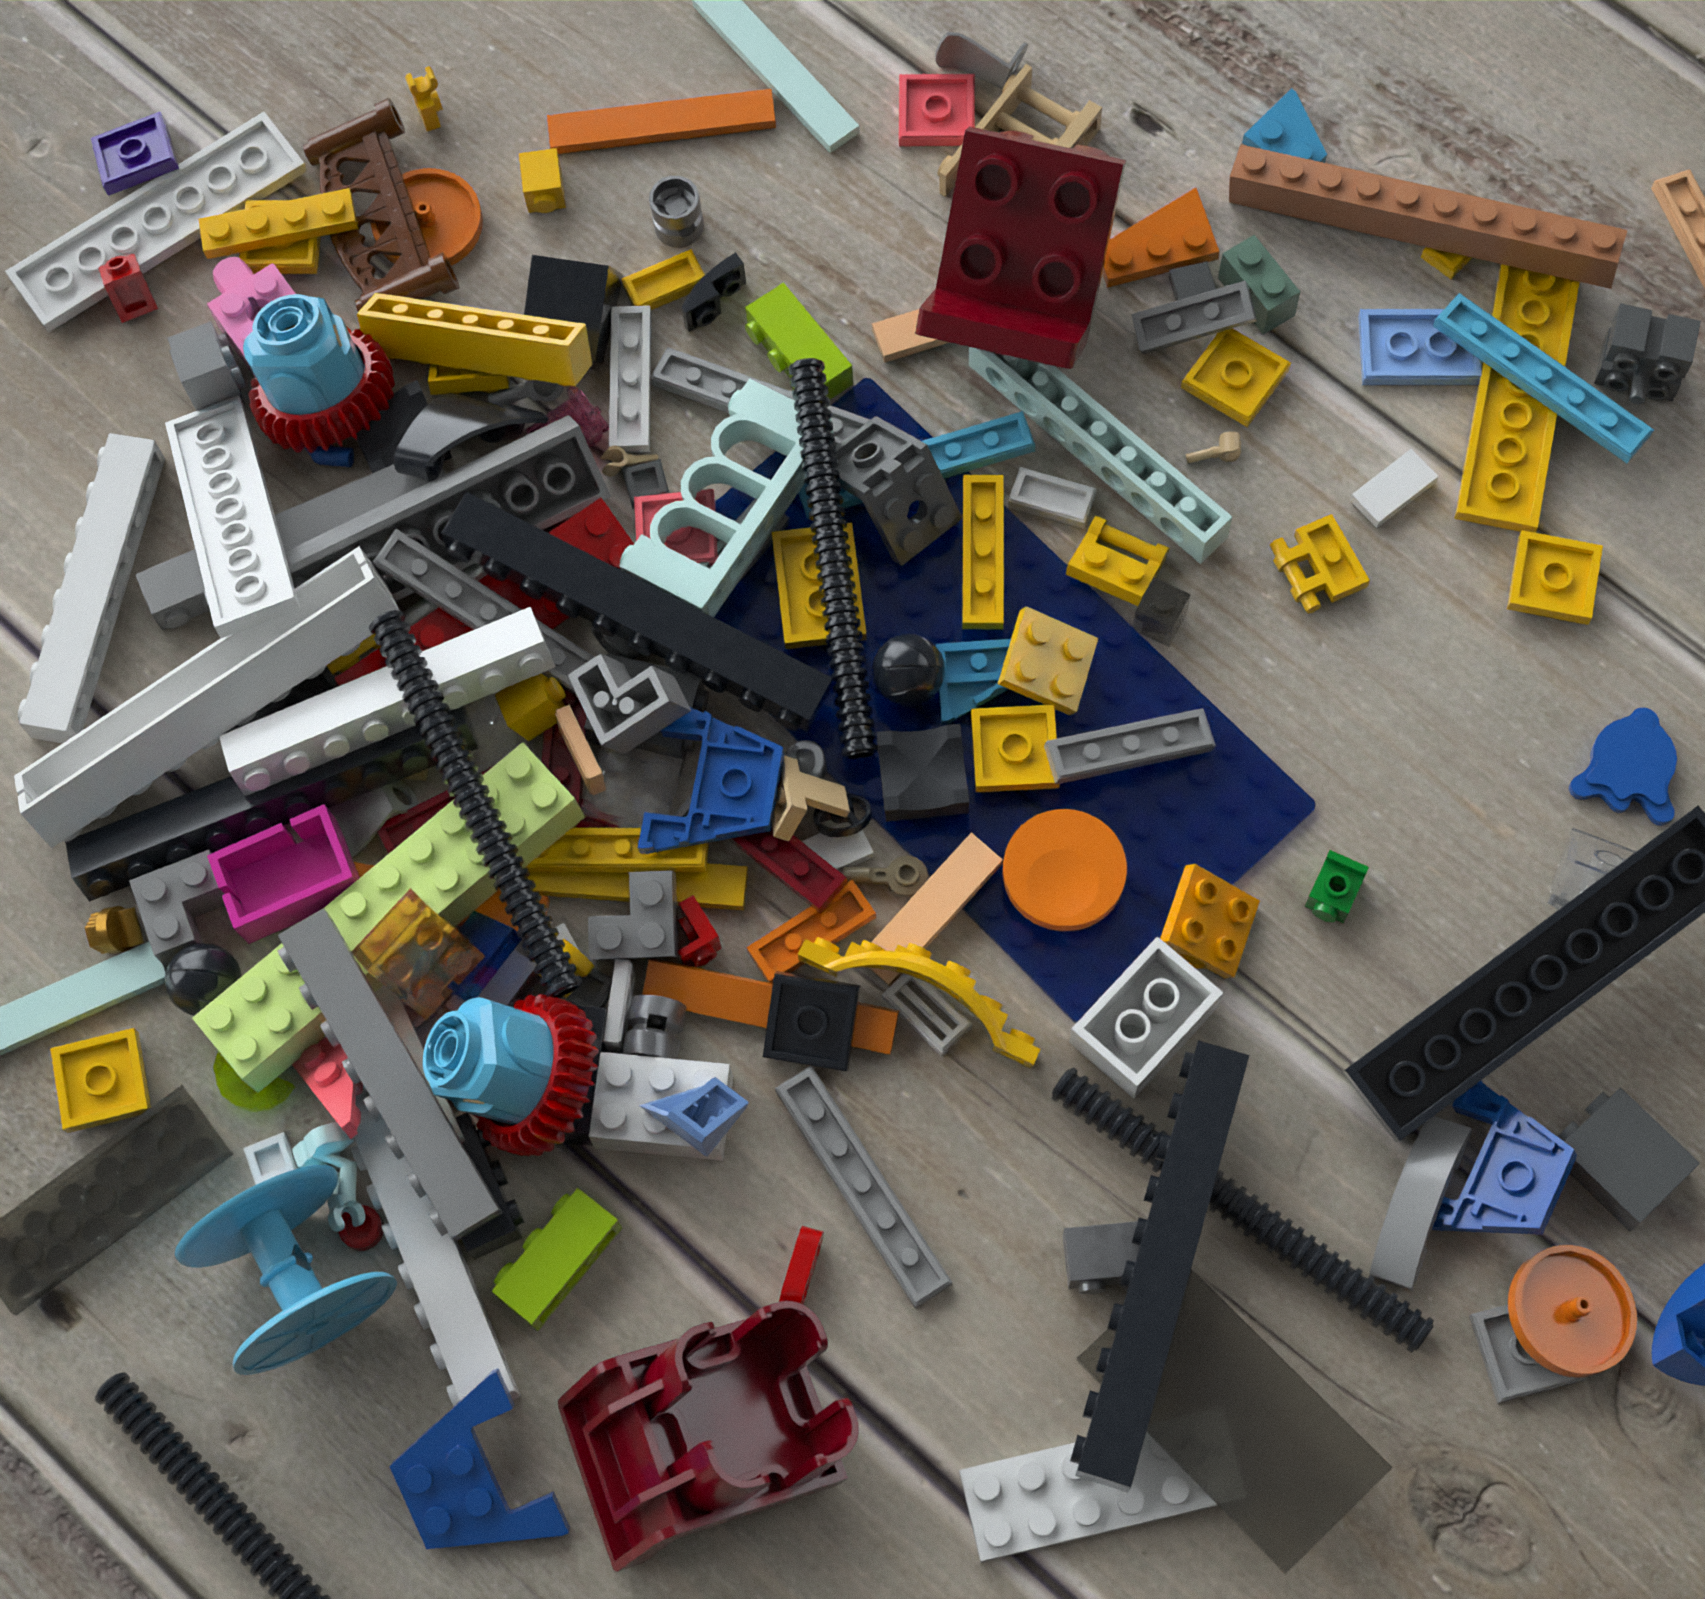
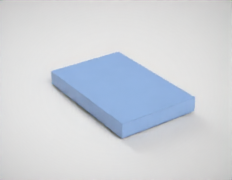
M1360 309L1358 320L1362 385H1479L1482 361L1433 327L1435 319L1444 309Z

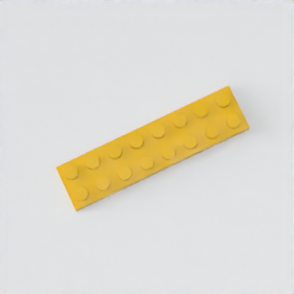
M1500 264L1491 315L1565 367L1580 282ZM1484 362L1482 363V372L1454 519L1519 532L1524 530L1536 533L1557 414Z

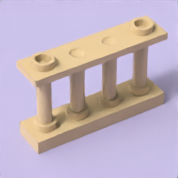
M1025 64L1017 76L1013 74L1008 78L1001 96L975 127L993 132H998L1000 128L1005 131L1024 132L1033 135V140L1073 149L1076 145L1087 146L1098 133L1101 126L1102 107L1089 100L1080 112L1077 110L1074 113L1031 89L1032 67ZM1021 102H1024L1066 126L1065 132L1059 139L1054 138L1051 140L1013 118L1011 114ZM962 145L953 156L948 155L938 169L940 194L945 197L955 186Z

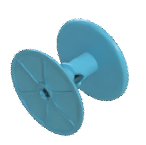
M312 1165L298 1168L272 1177L243 1191L197 1222L183 1236L175 1249L177 1261L191 1268L214 1266L251 1253L263 1274L260 1277V1285L271 1289L282 1312L252 1333L239 1347L233 1358V1368L237 1374L252 1375L266 1372L315 1352L370 1317L391 1297L396 1289V1279L393 1275L386 1272H369L356 1275L322 1289L310 1266L313 1261L312 1254L310 1252L303 1253L291 1230L312 1216L333 1194L338 1183V1174L332 1166Z

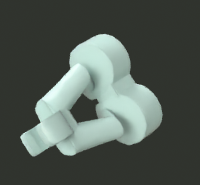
M337 1122L325 1124L311 1130L304 1137V1140L300 1141L292 1149L297 1167L299 1168L327 1164L341 1168L340 1172L336 1170L338 1183L327 1201L330 1211L328 1222L331 1230L334 1232L342 1231L345 1227L341 1212H348L351 1215L354 1227L362 1225L365 1221L364 1209L356 1201L357 1162L339 1156L340 1152L354 1142V1139H350Z

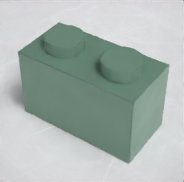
M1255 235L1222 253L1218 279L1224 286L1242 281L1248 283L1257 319L1253 323L1263 335L1295 316L1300 290Z

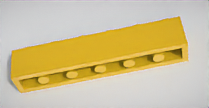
M375 293L357 313L362 333L364 335L370 334L375 342H378L383 348L388 359L397 358L416 361L421 364L448 366L458 370L468 369L487 372L490 375L513 376L524 380L557 383L561 386H576L593 365L586 324L379 293Z

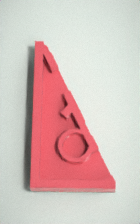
M325 1037L318 1044L311 1045L305 1049L292 1066L343 1131L352 1139L358 1134L357 1128L361 1121V1111L355 1103L356 1096L363 1093L362 1081L357 1084L352 1082L342 1065V1061L348 1058L342 1046L338 1044L333 1047L327 1037Z

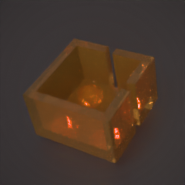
M411 888L351 951L372 976L425 1020L453 992L448 987L452 980L459 985L485 957L467 936L444 916H441L437 910Z

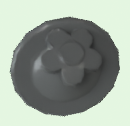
M811 740L798 741L786 751L785 756L798 760L800 772L823 779L827 771V760L823 748L817 742Z

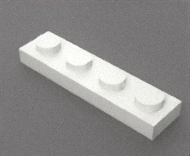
M650 306L611 307L609 447L619 446L626 453L650 452L652 325Z

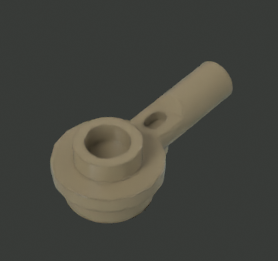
M909 855L896 858L888 868L844 867V876L847 877L848 882L853 879L855 884H887L890 891L904 897L914 896L928 880L927 868L924 863L918 858Z

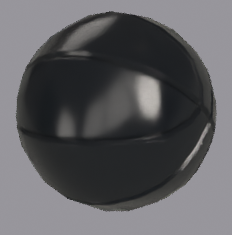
M906 633L890 638L879 648L872 664L873 681L878 691L887 700L906 707L919 705L930 700L941 688L945 677V664L940 650L932 641L916 634Z
M207 943L189 945L181 949L168 964L165 973L166 992L171 1002L178 1009L186 1014L195 1016L241 978L242 975L236 959L223 947Z

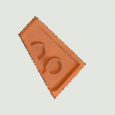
M1197 188L1192 189L1109 240L1102 273L1107 288L1167 273L1171 269L1218 260L1220 251Z

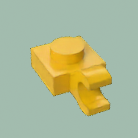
M430 66L425 67V77L420 76L413 79L411 73L405 76L427 132L441 127L437 112L443 110L436 91L438 82Z

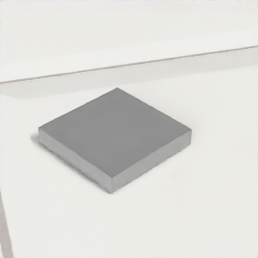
M1508 1305L1480 1311L1469 1316L1497 1404L1586 1380V1377L1574 1378L1559 1375L1537 1363L1518 1341L1510 1322Z

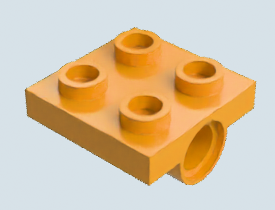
M1197 864L1185 865L1160 939L1194 968L1208 969L1224 979L1234 978L1260 900Z

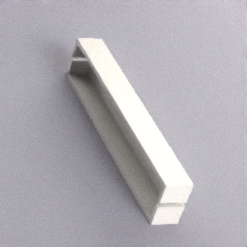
M358 546L295 588L299 609L254 625L241 632L220 638L16 774L14 779L16 791L19 795L17 797L20 814L51 849L62 841L68 842L78 836L83 827L95 819H102L110 815L119 803L131 795H139L146 791L152 784V781L165 772H173L179 769L189 756L201 748L207 749L215 745L220 740V735L236 725L241 726L253 719L258 710L270 702H278L284 699L294 686L305 679L315 678L324 671L327 664L339 656H346L354 652L363 640L372 635L368 627L376 617L388 611H400L387 583L362 549Z

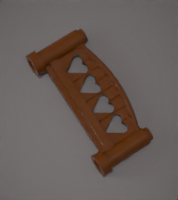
M390 98L375 103L374 110L308 139V143L303 145L304 153L312 166L320 165V194L350 188L352 194L354 192L378 194L364 214L356 216L358 229L330 234L331 241L342 264L363 293L359 299L355 300L358 312L375 293L422 300L440 291L446 295L460 288L457 276L447 256L444 253H440L431 257L390 141V139L405 134L401 117ZM345 161L368 163L352 184L343 185L344 175L338 171L341 163ZM370 222L389 225L372 247H364L365 237L359 233L360 227L363 224ZM374 255L400 256L385 277L381 279L374 278L376 268L370 265V260Z

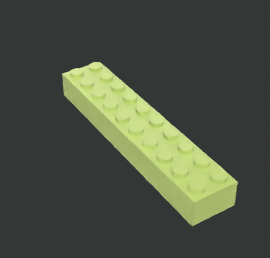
M523 742L483 775L484 781L482 785L488 786L490 790L488 797H493L496 802L493 808L499 809L501 812L499 820L505 821L507 825L505 832L511 833L513 839L510 843L517 845L519 851L516 855L522 856L524 860L523 868L528 866L531 861L585 817L576 799ZM453 801L324 907L336 924L374 992L388 981L393 980L497 892L493 886L496 880L489 878L487 872L490 868L484 867L482 864L484 856L478 855L476 851L478 843L471 841L470 836L473 833L466 830L464 825L467 821L460 818L459 812L461 808H456ZM282 943L192 1018L240 1078L257 1093L296 1062L305 1049L317 1044L326 1036L320 1024L327 1020L319 1006L312 1010L299 990V987L305 984L298 970L290 973L277 951L284 947Z

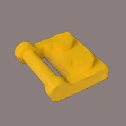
M1095 516L1086 535L1069 561L1065 574L1139 607L1162 568L1170 548L1160 543H1157L1156 546L1107 525V520ZM1101 539L1149 561L1146 565L1098 544Z

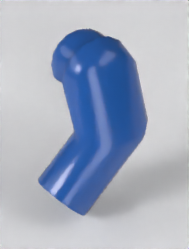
M330 444L328 451H325L322 446H318L314 453H310L306 449L312 460L318 465L352 467L354 464L353 448L334 447Z

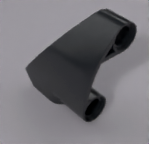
M451 392L441 395L428 404L407 429L395 452V470L401 474L433 481L441 473L445 453L461 442L476 435H479L482 440L488 443L517 438L523 432L525 423L547 424L548 417L543 412L512 404L497 405Z

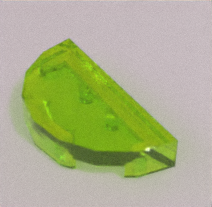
M219 1051L217 1052L213 1065L216 1085L221 1095L238 1109L251 1112L272 1109L284 1102L296 1088L292 1083L277 1077L257 1093L240 1078Z

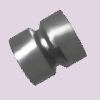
M668 176L662 178L654 184L649 196L655 233L663 244L670 247L682 248L689 246L698 240L703 232L704 223L699 192L696 185L685 177Z
M634 996L631 1000L628 1022L633 1029L625 1033L622 1054L678 1059L680 1041L675 1037V1034L683 1031L686 1005L662 996Z

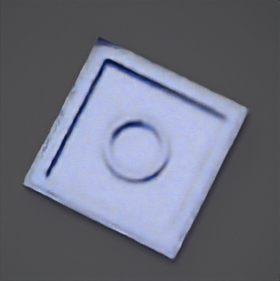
M474 910L422 978L432 986L462 1002L477 998L522 938H518L517 931L514 928Z

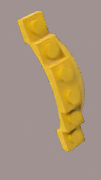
M819 937L816 938L814 943L807 939L804 940L798 952V960L836 978L841 970L847 968H873L909 975L933 985L964 1005L983 1023L994 1043L992 1051L1026 1067L1032 1068L1041 1050L1033 1045L1035 1039L1013 1028L1009 1034L1002 1031L1008 1014L1001 1011L1003 1007L1001 1003L987 996L979 995L973 989L976 980L969 977L971 973L969 969L952 961H948L946 966L930 959L932 955L930 951L913 943H909L907 948L898 944L895 951H886L866 940H863L861 945L851 941L843 957L838 954L840 948Z

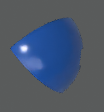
M1705 1263L1688 1276L1671 1296L1660 1315L1652 1342V1364L1654 1367L1677 1380L1705 1386Z

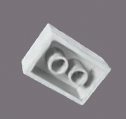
M1157 936L1071 1028L1069 1043L1135 1099L1219 1007L1223 992Z
M601 1052L589 1138L595 1149L723 1161L726 1134L709 1156L706 1157L639 1105L703 1086L714 1077L732 1089L733 1074L730 1064Z

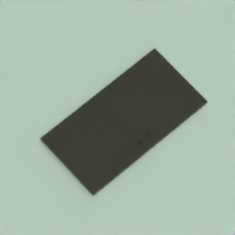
M1191 1269L1147 1433L1286 1575L1393 1467ZM1109 1329L1077 1357L1078 1363L1100 1385L1103 1375L1095 1373L1102 1346L1111 1349L1115 1331Z

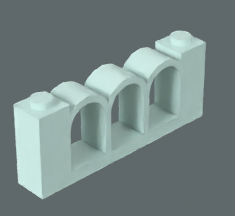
M752 379L747 381L742 390H737L732 395L728 404L730 417L725 418L719 423L712 434L711 450L713 457H705L698 460L685 471L681 479L683 501H674L667 504L654 515L650 524V538L641 534L634 545H629L625 549L620 559V570L714 617L804 485V475L807 472L802 469V463L805 460L801 459L800 451L804 448L799 446V439L802 436L797 433V427L800 424L796 422L795 415L798 413L794 410L795 401ZM752 440L787 457L773 478L769 480L729 460L725 456L726 452L736 443ZM722 483L757 499L743 522L739 524L699 504L695 500L697 493L711 484ZM691 526L710 533L728 544L711 569L664 545L667 536L682 527Z

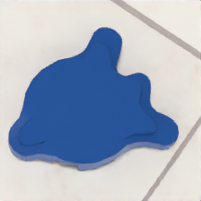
M1637 708L1630 716L1613 721L1607 725L1595 739L1590 752L1588 767L1581 774L1574 777L1569 784L1570 794L1579 800L1599 797L1616 813L1625 812L1630 802L1636 801L1642 806L1652 823L1659 826L1670 823L1674 818L1675 810L1669 798L1668 786L1675 773L1677 754L1671 738L1661 727L1657 714L1648 708Z

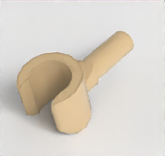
M1232 431L1222 433L1219 437V446L1185 454L1187 463L1218 457L1226 462L1236 461L1241 454L1240 434Z
M611 446L600 457L602 460L608 459L612 461V463L606 464L602 469V473L605 476L612 477L617 475L624 466H633L658 460V455L627 454L619 446Z

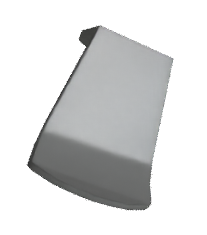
M947 32L937 46L935 61L938 67L961 69L969 74H975L976 77L1003 89L1008 78L1019 67L1027 51L1028 44L1024 42L1010 63L1007 64L971 38L960 33Z
M398 780L328 809L337 819L352 859H354L368 845L393 812L404 814L408 809L418 805L419 801L412 789L404 782ZM393 788L401 790L407 796L409 805L403 804L395 797Z

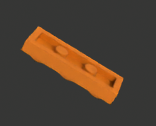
M852 879L821 914L810 906L746 947L747 952L767 982L773 984L776 971L791 973L805 964L798 960V952L805 939L814 943L816 938L819 937L836 944L874 920L876 912Z

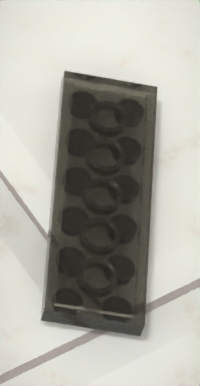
M180 1085L0 1218V1298L12 1314L16 1316L234 1154L183 1085Z

